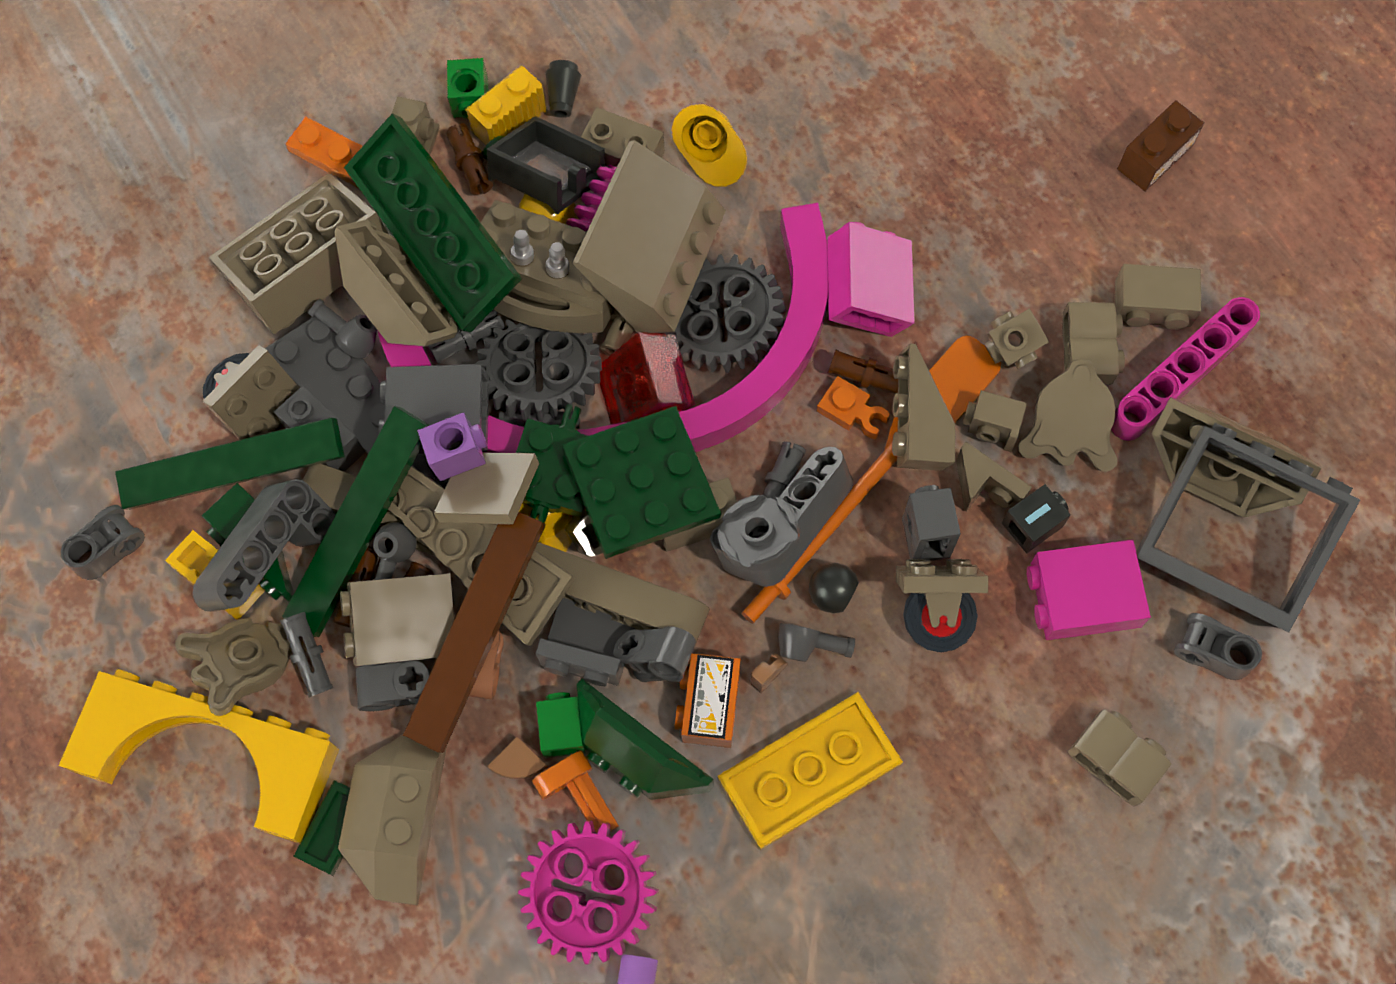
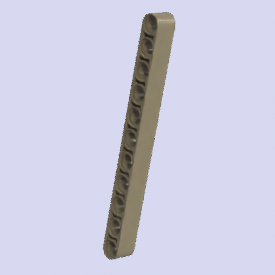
M316 464L309 467L303 481L337 514L356 476L323 464ZM388 509L376 533L388 523H403V521ZM416 537L417 550L433 556L436 555L421 539ZM537 543L536 551L576 577L563 597L576 602V607L592 613H596V610L609 614L612 616L611 620L636 630L662 629L668 626L681 628L693 635L697 643L710 611L709 607L704 603L559 549Z

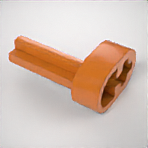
M583 751L570 755L532 780L542 800L567 787L585 819L593 821L595 833H598L603 823H610V833L619 827L588 774L593 768Z

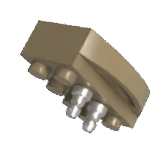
M495 200L481 221V224L523 279L493 310L520 323L550 331L568 333L603 332L615 308L572 264L587 232L578 227H572L549 219L544 215H538L509 203Z

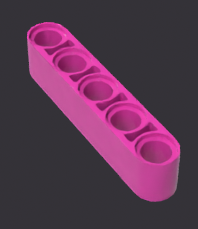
M1244 297L1234 298L1229 301L1121 400L1115 410V419L1111 428L1115 436L1126 441L1139 438L1158 421L1170 397L1179 400L1183 398L1247 338L1260 319V311L1256 303ZM1231 317L1239 319L1243 325L1235 323ZM1205 341H1211L1218 349L1207 346ZM1178 364L1189 367L1192 373L1182 371ZM1156 388L1161 390L1166 397L1161 398L1156 396L1151 391V389ZM1128 412L1136 415L1139 422L1129 421L1124 413Z

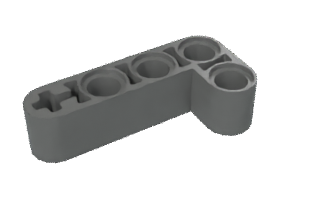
M824 447L817 450L779 496L780 499H783L793 508L800 526L799 543L793 554L779 566L765 571H746L738 568L722 552L717 537L720 524L710 535V542L725 571L766 587L773 586L786 577L853 487V479L841 450L836 447ZM758 526L751 530L749 537L760 538L767 533L769 528Z
M294 479L266 486L196 580L193 586L195 603L202 610L209 612L242 606L288 541L299 547L321 544L336 514L303 480Z

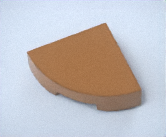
M777 653L772 654L767 662H761L751 672V685L762 693L784 670L788 663Z
M518 737L487 766L498 776L509 779L534 777L547 768L546 764Z

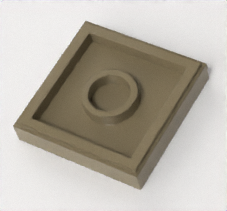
M483 453L486 464L450 477L434 511L438 522L513 524L539 465L535 453Z

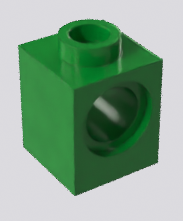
M483 58L447 60V94L453 118L462 117L468 119L465 109L488 92V75Z
M558 692L546 695L545 701H537L540 750L544 758L569 756L578 751H583L585 754L578 697H571L570 693Z

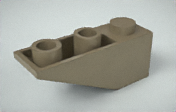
M910 343L895 357L893 365L894 378L898 379V393L895 394L893 400V415L898 417V432H895L893 436L892 452L894 456H897V468L943 471L955 463V423L917 345Z

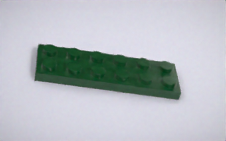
M392 113L344 168L461 330L471 333L523 278L404 120Z

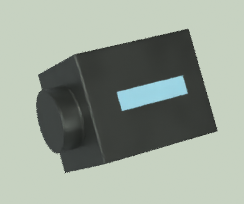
M1044 484L1009 509L1002 524L1027 554L1063 528L1071 514L1068 512L1069 508L1064 498L1058 492H1052Z

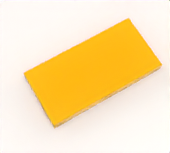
M857 692L719 774L717 779L757 846L762 850L899 767L903 761L860 693Z

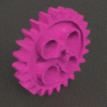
M585 821L582 833H580L575 823H570L567 826L568 837H565L558 829L553 830L551 833L554 844L552 845L545 840L539 841L538 846L543 855H528L527 859L535 866L534 871L521 872L520 875L530 881V887L518 891L519 895L530 897V903L523 906L520 912L533 913L535 917L526 926L527 929H534L540 926L542 933L538 937L537 943L541 944L549 939L554 941L551 948L553 956L563 948H566L567 962L574 961L579 952H582L585 965L592 962L595 952L598 953L602 962H606L610 959V947L619 956L624 954L626 949L623 939L634 945L638 943L640 939L634 930L635 927L647 930L650 924L642 915L643 913H654L657 909L653 904L646 902L647 897L659 893V889L647 886L646 881L657 875L656 871H644L642 867L650 858L649 854L636 857L634 852L640 842L635 840L625 845L623 843L626 834L624 829L619 830L613 837L610 836V823H603L598 833H595L593 821ZM570 853H575L582 859L583 870L578 877H573L565 869V859ZM610 864L619 866L624 872V882L620 888H613L606 882L605 871ZM560 879L577 887L589 884L591 881V889L593 891L623 897L625 903L620 905L602 897H595L586 902L585 893L555 887L553 880ZM559 895L568 898L571 902L572 913L568 919L560 918L554 911V901ZM598 907H604L612 913L613 925L610 930H602L595 924L594 913Z

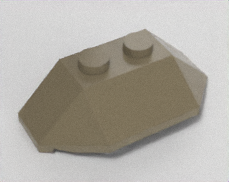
M368 219L336 227L334 233L343 286L387 343L428 346L455 337L457 334V323L393 236L377 230V225Z
M1173 397L1169 398L1152 431L1170 483L1173 482L1201 426H1207L1212 429L1214 423L1237 432L1234 440L1244 445L1250 446L1252 441H1256L1275 450L1273 458L1288 465L1290 459H1294L1313 468L1314 471L1311 476L1314 478L1317 477L1321 470V466L1275 439L1208 408ZM1208 443L1184 489L1244 518L1287 506L1302 504L1309 492Z
M403 735L355 764L338 849L374 899L418 906L446 749L444 753H438Z

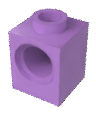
M464 412L417 430L428 465L440 481L486 464L481 450L487 447L483 431L479 424L472 426ZM463 441L457 449L449 450L455 442Z

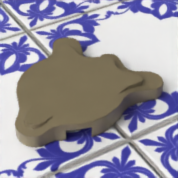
M1076 359L1070 363L1065 372L1042 388L1034 409L1035 420L1033 427L1020 440L1018 452L1024 458H1035L1041 454L1048 453L1061 465L1069 466L1075 461L1077 453L1083 451L1098 470L1107 472L1117 466V456L1110 444V431L1115 419L1114 399L1108 387L1097 376L1093 363L1087 359Z
M252 618L236 620L212 633H183L178 636L175 642L177 653L181 657L202 661L200 665L191 671V678L195 685L210 692L208 705L211 713L217 716L228 714L242 697L262 691L274 684L286 670L292 652L281 623L268 622V626L254 624Z

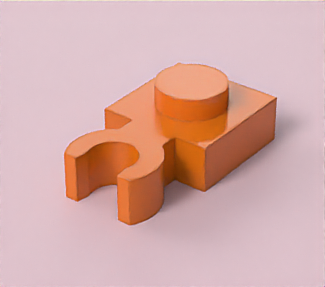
M839 376L836 377L817 405L816 412L848 431L854 423L859 424L862 432L871 439H876L880 430L872 426L869 421L879 419L887 423L890 417V413L883 407L867 406L870 394Z

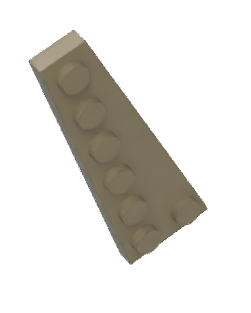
M411 466L389 510L399 517L404 525L418 539H421L436 554L435 556L445 566L449 567L469 589L498 524L438 522L434 511L445 488ZM534 550L502 623L521 642L532 646L576 577Z

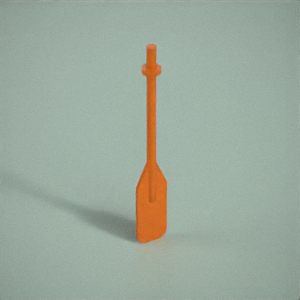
M962 336L950 346L929 370L954 423L966 412L968 403H974L979 397L980 391H984L998 375L1001 369V361L996 364L985 345L976 338ZM893 417L884 452L852 487L851 491L786 577L773 586H765L741 613L747 621L754 624L777 597L786 600L791 594L787 586L891 466L897 462V456H894L892 452V441L895 432H898V417Z

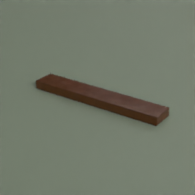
M518 512L513 524L497 525L403 736L438 753H444L546 526L545 523Z

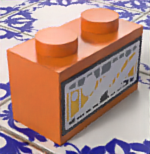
M692 653L690 665L687 666L684 677L680 681V689L687 690L685 706L677 705L675 730L682 731V743L731 748L741 659Z

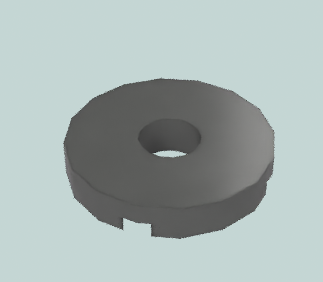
M753 495L736 502L722 517L723 523L720 526V530L718 527L717 537L724 556L734 566L746 571H765L779 566L793 554L800 537V526L793 508L783 499L775 497V499L765 498L764 495ZM758 526L769 528L767 533L760 538L749 537L751 530Z

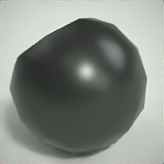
M835 562L818 568L812 574L809 583V593L813 603L821 611L832 614L844 612L859 582L856 574L847 565Z

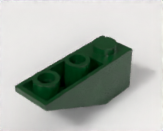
M236 483L201 515L211 525L206 533L222 546L255 499L242 486ZM281 551L259 585L275 601L283 596L290 602L294 591L283 551Z

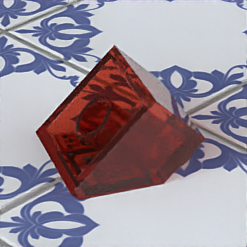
M638 332L602 362L600 387L611 425L630 422L674 406L677 407L678 412H681L695 405L675 335Z

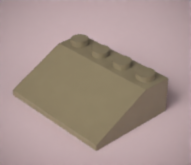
M629 141L572 264L639 334L675 332L726 210L705 185L637 141Z
M327 173L211 255L209 259L273 334H276L281 329L291 326L296 318L309 310L318 299L324 301L328 295L343 285L334 233L337 226L368 219L377 225V230L389 233L372 208L333 175Z

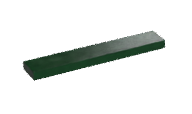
M393 407L282 615L284 619L305 611L313 636L320 637L340 600V592L345 591L347 583L352 578L422 447L417 430L430 426L429 424L401 407Z
M327 418L115 471L122 509L131 510L345 458L337 418Z

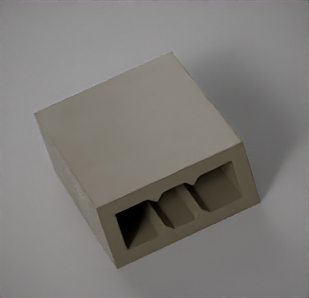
M450 573L347 583V591L340 592L342 616H350L351 632L344 633L346 658L353 657L354 665L362 666L438 658L454 623Z

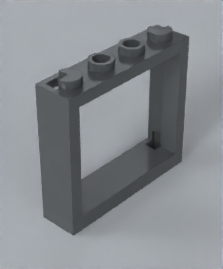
M1214 423L1212 429L1207 426H1201L1136 551L1137 558L1278 628L1290 632L1356 510L1360 499L1350 495L1353 488L1339 480L1329 477L1327 483H1324L1312 477L1314 469L1299 461L1290 459L1288 465L1274 459L1273 456L1276 451L1261 443L1252 441L1251 445L1247 446L1234 440L1237 432L1217 423ZM1208 443L1335 503L1331 514L1280 608L1154 547Z

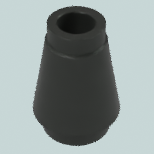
M555 60L550 62L549 69L545 72L550 114L558 118H567L572 113L581 74L578 72V65L568 60Z

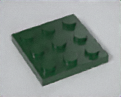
M676 406L562 445V451L605 559L719 519L721 516V511Z

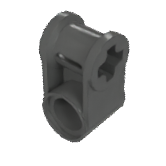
M112 505L99 512L91 522L63 543L61 558L82 579H97L125 556L137 550L143 543L145 534L141 529L134 528L124 517L125 512L121 506ZM119 529L120 534H117L115 530ZM92 551L91 557L87 561L79 563V559L84 553Z
M1199 613L1189 614L1187 618L1189 627L1182 643L1176 644L1174 653L1180 659L1190 664L1204 667L1230 680L1243 679L1258 666L1262 659L1261 646L1257 640L1221 624L1212 617ZM1230 650L1240 651L1246 658V665L1235 663L1230 657Z
M668 626L662 629L648 630L633 629L624 633L617 640L613 653L615 658L621 660V663L628 664L633 668V674L640 682H678L684 677L696 644V639L689 632L677 627Z
M412 660L358 666L356 668L358 710L366 712L383 711L394 707L417 704L431 674V670L427 669L424 664ZM416 675H419L423 678V681L418 682L416 690H413L409 687V683L415 682Z

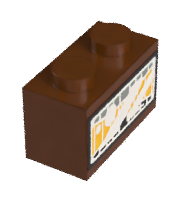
M1175 100L1126 147L1117 169L1146 192L1194 145L1204 122Z

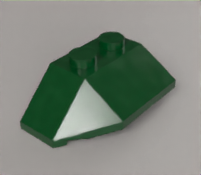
M580 679L576 685L582 740L585 749L589 752L586 759L603 773H606L609 768L622 777L618 784L637 799L641 794L650 800L710 792L714 786V779L690 762L584 679Z

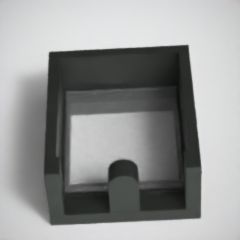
M534 116L487 148L488 178L491 182L496 179L549 205L556 214H559L578 200L583 193L591 190L589 188L591 180H600L597 175V169L605 167V148Z

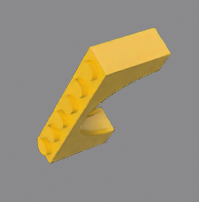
M116 669L114 675L101 671L98 672L59 763L60 767L112 785L117 773L129 756L153 736L167 729L187 724L219 726L235 733L243 741L254 759L260 781V804L254 827L265 833L301 843L315 816L339 748L328 741L330 738L329 734L309 727L306 728L305 733H300L290 729L292 723L274 716H268L266 722L252 718L253 711L238 705H234L228 714L217 716L211 713L208 697L192 692L190 698L176 695L178 689L159 681H154L151 687L138 683L139 676Z

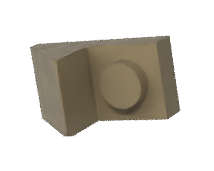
M965 442L961 447L956 463L965 511L971 507L983 490L989 492V497L996 504L1004 508H1012L1028 496L1032 488L1030 485L968 442Z

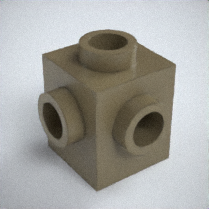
M1029 308L1015 317L1009 311L990 322L994 329L986 334L990 341L985 343V347L996 364L1002 361L1004 366L1007 367L1014 363L1016 368L1019 369L1038 358L1034 351L1049 343V340ZM1009 334H1015L1019 337V346L1015 347L1009 343Z

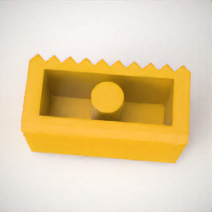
M519 66L465 110L470 120L472 132L487 145L498 136L505 137L534 116L541 117V112H546L547 108L542 83L524 66Z

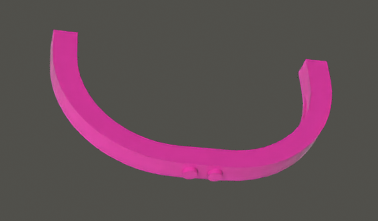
M818 203L781 209L780 229L790 270L792 296L785 323L772 348L759 365L733 388L707 403L679 412L695 452L722 443L745 431L763 418L782 401L797 383L810 362L824 324L828 298V245ZM378 331L380 342L391 367L432 366L423 346L387 343ZM488 415V451L482 453H516L524 427L510 424ZM624 423L577 431L590 436Z

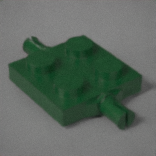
M570 404L565 406L560 425H549L527 418L516 453H535L539 461L538 468L523 501L533 508L530 517L536 520L538 518L543 523L546 521L548 512H563L581 517L585 507L562 451L563 444L588 436L575 430L582 410L575 406L570 419L572 413V405Z

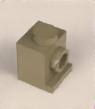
M397 96L392 113L404 120L429 155H431L440 128L439 124L434 123L433 118H430L426 102Z
M981 390L977 402L968 403L962 424L968 425V433L975 434L978 439L988 443L1003 442L1005 443L1004 450L1011 452L1019 435L1027 403Z

